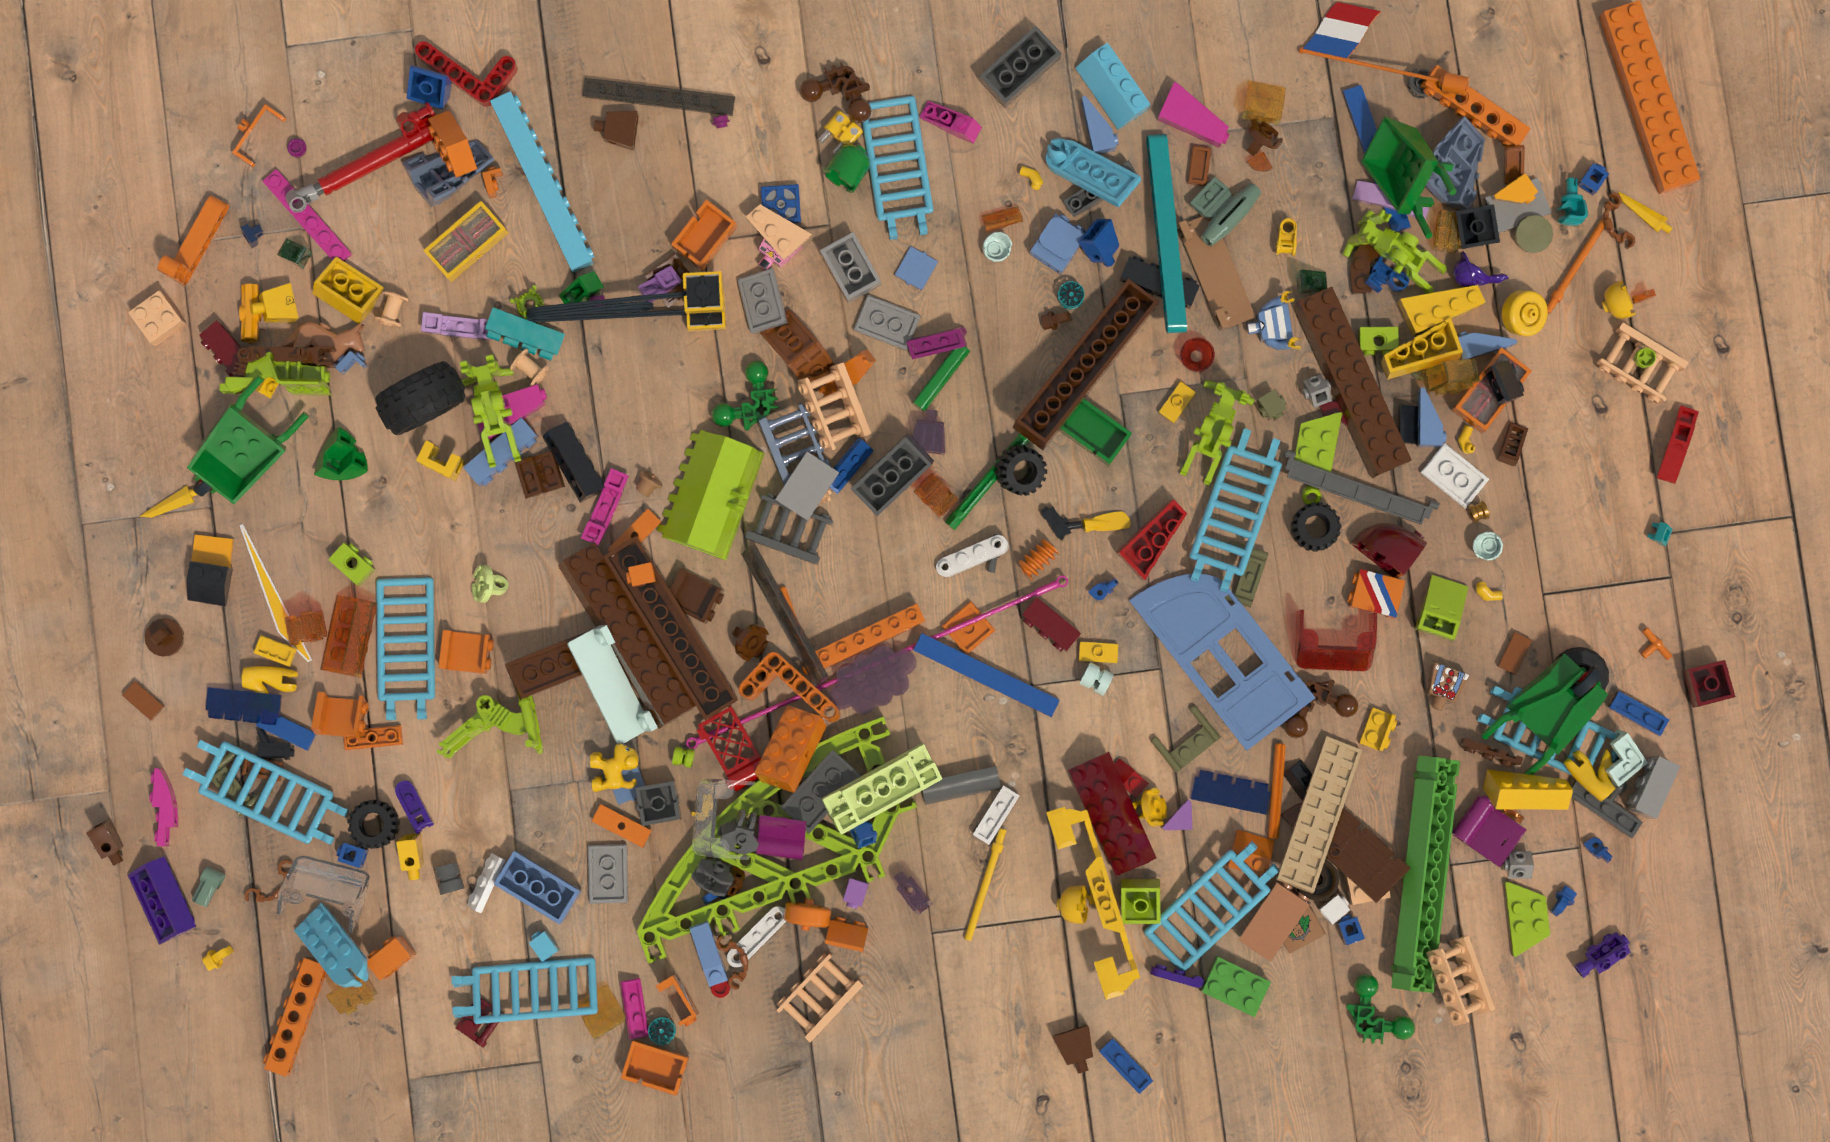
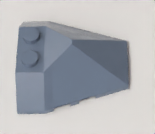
M1465 116L1459 119L1432 151L1438 161L1454 164L1453 170L1447 171L1457 190L1456 194H1449L1441 177L1435 172L1432 173L1426 184V187L1441 203L1459 210L1471 208L1476 197L1474 185L1475 179H1479L1477 168L1478 162L1482 161L1485 138Z
M478 140L468 142L477 169L457 178L452 171H448L445 162L441 160L439 152L425 156V153L419 154L402 162L415 190L431 207L448 200L494 161L493 156Z

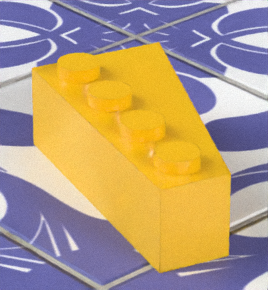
M1478 285L1401 298L1397 302L1412 336L1425 332L1443 323L1450 317L1454 319L1486 303Z
M1451 317L1443 323L1432 327L1424 334L1418 335L1410 342L1385 354L1381 365L1386 379H1392L1460 359L1463 350Z
M1487 769L1483 790L1495 809L1568 810L1573 792L1572 787L1565 779Z

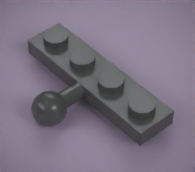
M1577 780L1574 782L1571 797L1573 800L1629 838L1634 837L1643 822L1614 803L1618 794L1626 791V781L1619 787L1615 786L1616 789L1601 802Z

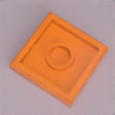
M970 601L945 622L942 628L947 630L979 616L981 613ZM984 618L948 635L967 655L996 630Z

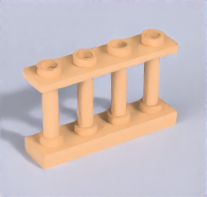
M1621 323L1615 330L1619 334V339L1606 360L1600 358L1596 364L1604 373L1609 374L1610 372L1615 375L1617 381L1631 385L1635 392L1646 394L1650 401L1656 404L1658 402H1665L1667 397L1662 395L1663 390L1674 372L1684 370L1689 362L1627 324ZM1631 341L1635 344L1636 348L1621 370L1612 365L1625 342ZM1650 348L1656 353V361L1652 366L1646 367L1639 380L1629 375L1635 364L1634 355L1640 349ZM1662 360L1668 364V369L1654 390L1645 385L1657 363Z
M844 362L830 366V374L810 382L808 377L797 381L799 384L798 390L804 397L806 410L812 417L813 428L817 431L820 438L819 443L825 452L836 449L834 442L853 434L857 438L871 434ZM835 381L838 388L837 392L817 400L813 389ZM842 399L845 406L844 409L824 418L820 407ZM848 416L852 424L851 427L830 435L827 425Z
M1469 935L1451 940L1452 948L1445 952L1443 948L1427 952L1453 1026L1468 1023V1014L1474 1011L1477 1015L1495 1010ZM1455 956L1459 967L1451 970L1447 959ZM1462 974L1465 985L1457 988L1454 977ZM1469 993L1472 1004L1464 1007L1461 996Z
M824 953L816 961L819 965L814 970L810 968L803 975L806 979L801 984L797 982L790 989L792 994L788 998L784 996L776 1004L779 1006L776 1010L778 1013L784 1008L806 1029L807 1035L805 1038L809 1042L822 1031L864 985L859 979L856 982L850 981L829 961L833 956L831 953L828 955ZM823 966L845 986L847 992L843 996L837 995L816 975ZM810 980L832 1000L831 1003L834 1006L829 1011L827 1009L824 1010L802 989ZM796 994L819 1015L818 1017L821 1020L816 1025L814 1023L811 1024L789 1003Z

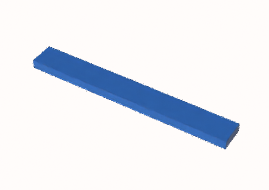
M1362 85L1344 90L1343 95L1365 154L1377 128ZM1383 207L1385 213L1392 215L1388 221L1392 231L1400 232L1411 227L1407 214H1398L1396 210Z
M921 633L913 651L1049 717L1053 716L1060 701Z

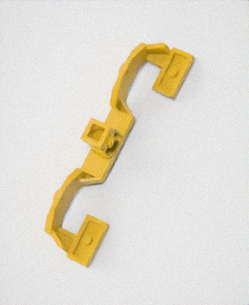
M1065 806L1048 811L1046 814L1058 850L1077 844L1071 825L1084 822L1095 857L1085 871L1091 894L1087 895L1090 905L1094 904L1098 911L1102 927L1119 932L1130 971L1118 975L1112 956L1095 961L1094 965L1105 1000L1123 995L1124 990H1127L1134 980L1139 979L1140 975L1094 835L1088 811L1066 809Z

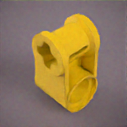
M1291 218L1284 219L1278 227L1276 255L1286 253L1295 256L1297 223ZM1283 224H1290L1292 232H1285Z

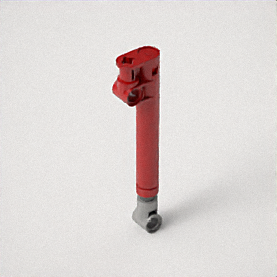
M426 102V106L417 111L403 112L397 116L396 123L402 133L401 136L326 174V176L318 178V183L314 185L311 183L299 190L293 189L287 192L285 199L290 209L294 212H302L305 210L306 205L320 199V195L325 193L327 196L333 191H337L433 141L434 137H431L428 130L430 126L428 118L436 115L430 104ZM410 121L409 125L403 126L405 122ZM295 199H300L297 203H292Z

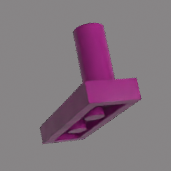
M959 326L954 329L909 339L907 345L912 360L965 347L967 345L965 340L967 331L964 327Z

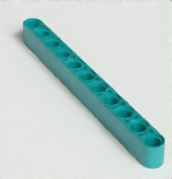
M1167 134L1147 135L1146 145L1165 329L1167 334L1187 332V318Z

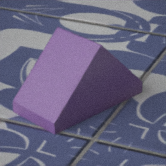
M1187 799L1161 828L1163 830H1193L1191 801Z

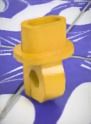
M231 946L223 948L218 952L209 950L207 955L202 958V961L209 971L214 968L218 969L223 964L222 959L234 951Z

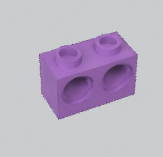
M850 878L843 901L847 902L846 906L855 909L858 906L862 907L869 883Z

